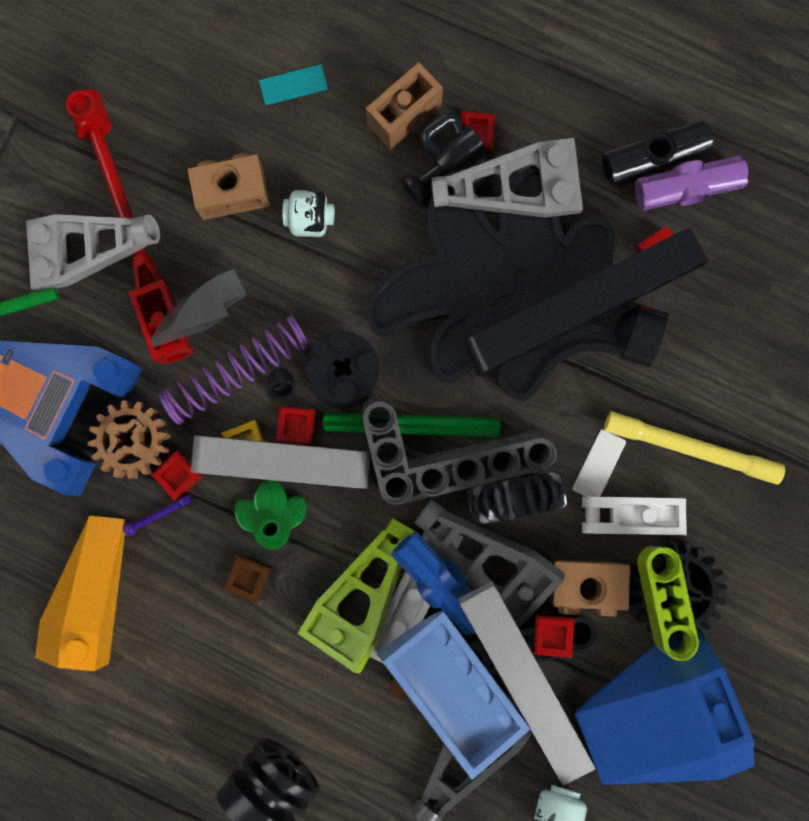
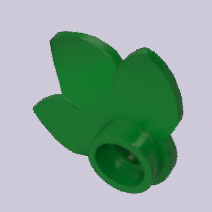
M265 480L258 487L254 500L239 499L235 503V516L240 527L247 532L253 533L256 542L268 550L282 547L290 537V530L301 524L306 515L305 498L297 496L287 499L283 487L275 480ZM276 525L277 532L272 536H267L265 533L267 527Z

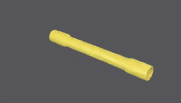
M614 411L608 413L604 424V431L631 440H641L743 472L747 476L779 485L785 474L784 464L755 455H746L678 434Z

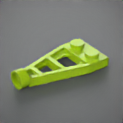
M392 518L385 531L383 530L316 601L300 628L298 635L354 673L360 674L379 642L402 568L391 556L392 551L403 538L415 531ZM393 537L399 539L397 544H392L390 540ZM381 558L386 561L388 570L381 586L374 589L364 583L361 576L374 559ZM354 590H362L370 598V608L366 620L359 626L346 620L338 612L340 603Z

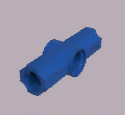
M417 531L408 534L393 549L391 556L416 581L420 595L431 607H440L466 635L475 634L476 632L458 600L472 592L467 586L466 579L461 570L451 560H443Z

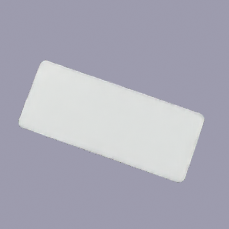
M603 429L600 430L573 486V491L585 497H600L626 441Z

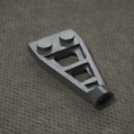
M432 499L414 522L426 531L425 534L442 554L457 565L466 581L474 590L491 582L482 569V564L489 556L498 555L516 564L517 572L504 586L494 585L519 629L564 581L565 573L536 551L456 516ZM436 520L441 523L439 527L434 524ZM458 534H465L482 544L483 549L473 560L467 559L454 547L453 540Z
M501 689L527 724L513 697ZM531 729L473 780L468 775L457 787H452L442 779V773L453 756L446 745L442 743L421 797L411 808L412 814L419 821H441L451 808L522 749L533 734ZM435 799L439 804L438 808L428 800Z

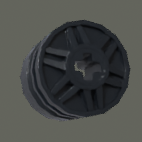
M260 738L252 749L253 753H248L242 761L244 769H235L217 792L218 803L231 821H295L293 812L296 814L303 813L307 809L308 801L314 800L320 791L318 780L311 770L290 750L274 740Z

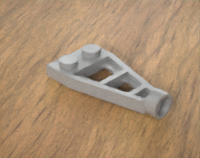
M574 138L537 142L456 174L431 178L434 207L453 206L544 218L579 214L583 210ZM529 165L536 166L540 173L541 194L537 197L515 195L509 186V177L512 172ZM493 174L500 177L502 194L499 197H477L473 193L472 184L477 178ZM448 186L454 188L453 196H448Z
M61 214L26 221L31 289L37 291L50 287L61 288L70 286L145 248L147 245L158 243L160 230L157 221L151 215L135 218H114ZM115 229L116 247L100 253L99 231ZM68 233H83L86 255L82 259L68 264L66 235Z

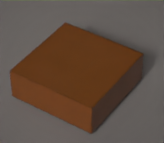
M237 555L223 590L258 603L272 568Z

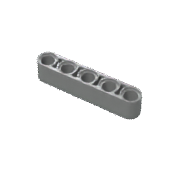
M194 435L191 472L350 488H368L371 452Z

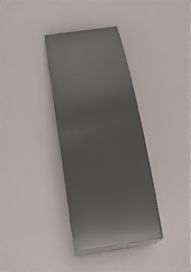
M235 270L217 275L177 303L158 325L151 338L153 346L156 347L205 331L229 316L226 308L247 295Z

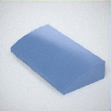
M442 610L418 623L377 653V656L472 780L530 730Z

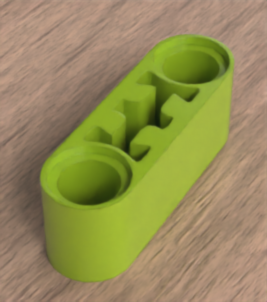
M660 546L646 547L640 552L637 565L654 643L661 652L679 661L688 660L697 652L699 642L680 557L670 548ZM661 553L666 559V567L663 572L655 574L651 563L653 558ZM662 582L663 587L658 586L655 583ZM667 595L673 597V602L668 603V609L661 607V602L667 600ZM671 616L677 618L678 621L672 620ZM680 630L683 637L681 645L676 649H670L668 645L669 636L674 631Z

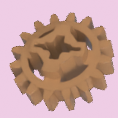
M124 400L121 402V409L110 404L108 406L110 415L98 414L96 416L101 425L99 427H90L89 431L97 434L95 440L89 441L88 446L97 447L98 451L92 456V459L97 461L104 460L101 466L102 471L109 472L114 468L113 477L123 478L125 473H127L129 479H137L138 470L143 475L151 474L150 464L162 465V461L158 457L159 453L169 452L167 447L162 446V441L171 438L168 433L161 432V428L167 424L166 420H154L158 413L156 409L149 408L145 411L144 403L137 401L134 407H132L131 402ZM125 417H137L136 419H132L129 422V424H122L119 422V420ZM150 432H151V436H152L151 446L149 445V435H148ZM128 433L132 434L133 446H127L128 440L125 437ZM108 436L110 439V447H108ZM133 455L141 459L131 464L122 463Z

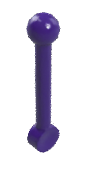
M190 495L185 496L135 523L127 522L123 526V532L127 536H133L137 529L193 501Z

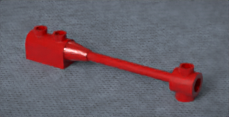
M93 89L76 91L66 99V108L71 116L77 136L81 139L91 140L118 218H134L104 135L111 131L112 125L101 94ZM145 248L132 254L136 289L130 291L129 295L152 360L159 364L173 363L189 357L194 351L188 336L156 347L151 342V338L158 325L176 305V301L170 285L165 282L154 262L147 255Z

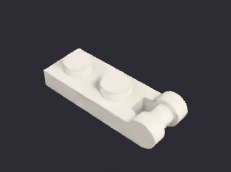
M582 497V508H585V522H582V533L687 535L686 498ZM600 508H610V522H600Z

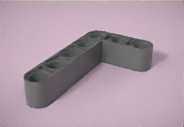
M375 395L370 397L362 408L363 423L380 493L384 500L393 505L413 502L550 468L557 457V450L554 444L543 433L528 431L407 460L392 401L385 396ZM375 407H384L389 411V416L383 422H374L369 418L370 411ZM385 442H391L397 446L396 452L388 457L380 455L377 451L379 446ZM537 443H543V453L537 457H530V448ZM498 453H510L509 460L505 464H493L494 457ZM465 460L474 461L475 466L471 472L462 474L457 471L461 462ZM429 469L440 471L438 479L433 482L424 481L422 475ZM394 477H399L405 481V484L399 490H391L386 486L387 482Z

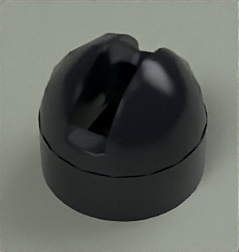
M282 368L274 369L268 374L266 388L269 397L275 400H284L295 393L294 378L287 370Z

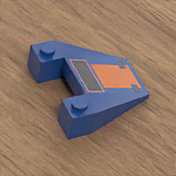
M0 340V443L33 481L63 495L81 496L96 463L60 446L91 384L114 395L128 399L143 368L98 346Z

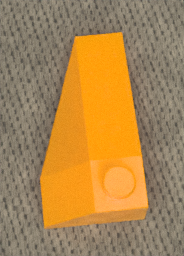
M101 516L88 517L40 619L35 658L57 668L96 671L109 664L125 539L123 526L126 524L127 519Z

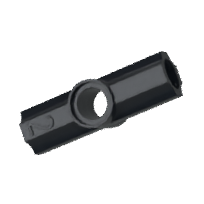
M703 119L670 131H655L647 139L604 153L601 157L603 172L611 185L645 173H658L667 165L710 151L713 148V133L709 124H706ZM650 148H658L662 151L664 157L655 156Z

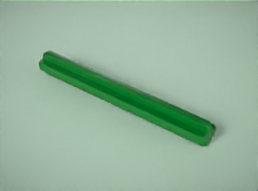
M327 412L324 414L323 428L327 432L366 433L363 413ZM369 414V418L374 422H383L389 416V414ZM396 415L401 435L497 438L501 432V422L498 418Z

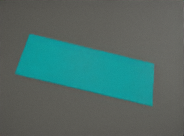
M322 64L259 80L265 106L328 90Z

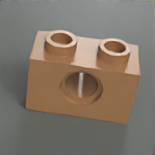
M418 62L365 108L367 126L391 150L442 106L443 87Z
M241 153L233 156L231 160L222 162L208 160L197 164V167L188 168L195 210L203 220L271 206L263 166L257 154ZM229 179L237 180L236 185L232 189H221L225 181Z
M550 559L553 565L565 573L564 581L548 597V603L553 607H558V613L579 615L580 608L595 609V615L617 616V610L629 611L630 565L614 562ZM588 578H592L596 583V591L591 597L583 598L580 593L581 583Z

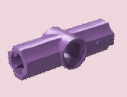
M741 156L704 164L701 160H694L680 164L669 172L638 178L635 181L637 205L640 206L642 211L674 203L687 206L704 201L714 194L744 188L748 184L749 171L747 163Z

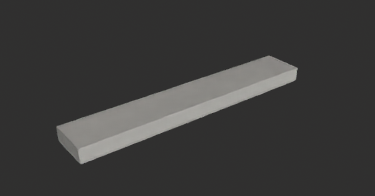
M493 581L459 598L462 609L562 786L595 770L596 768Z

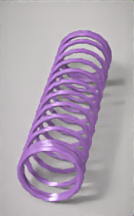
M293 315L287 317V321L293 329L299 345L282 324L277 323V329L287 353L268 330H264L265 337L276 362L270 357L259 341L252 337V342L264 370L253 359L247 349L240 344V350L249 367L252 378L245 372L234 356L227 351V356L235 370L240 385L232 379L218 359H215V363L224 380L227 392L220 387L206 367L202 366L213 390L215 400L207 394L194 375L190 373V377L201 398L203 408L193 400L182 383L177 381L188 403L191 415L187 414L180 407L167 388L163 389L162 392L159 391L160 401L171 419L176 424L181 425V423H184L183 415L192 418L194 415L192 404L199 410L205 411L206 402L204 396L212 403H217L218 394L216 388L222 394L230 396L231 390L227 378L235 387L242 389L243 382L238 369L248 380L254 382L255 374L250 361L261 373L267 374V366L261 351L274 366L279 367V358L272 342L287 359L291 360L292 354L284 334L300 352L304 353V349L308 350V348H311Z

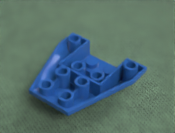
M699 626V645L693 657L684 661L675 660L661 652L653 644L574 711L602 785L721 780L755 767L754 740L726 670ZM674 633L668 639L670 649H676L682 643V641L676 638Z

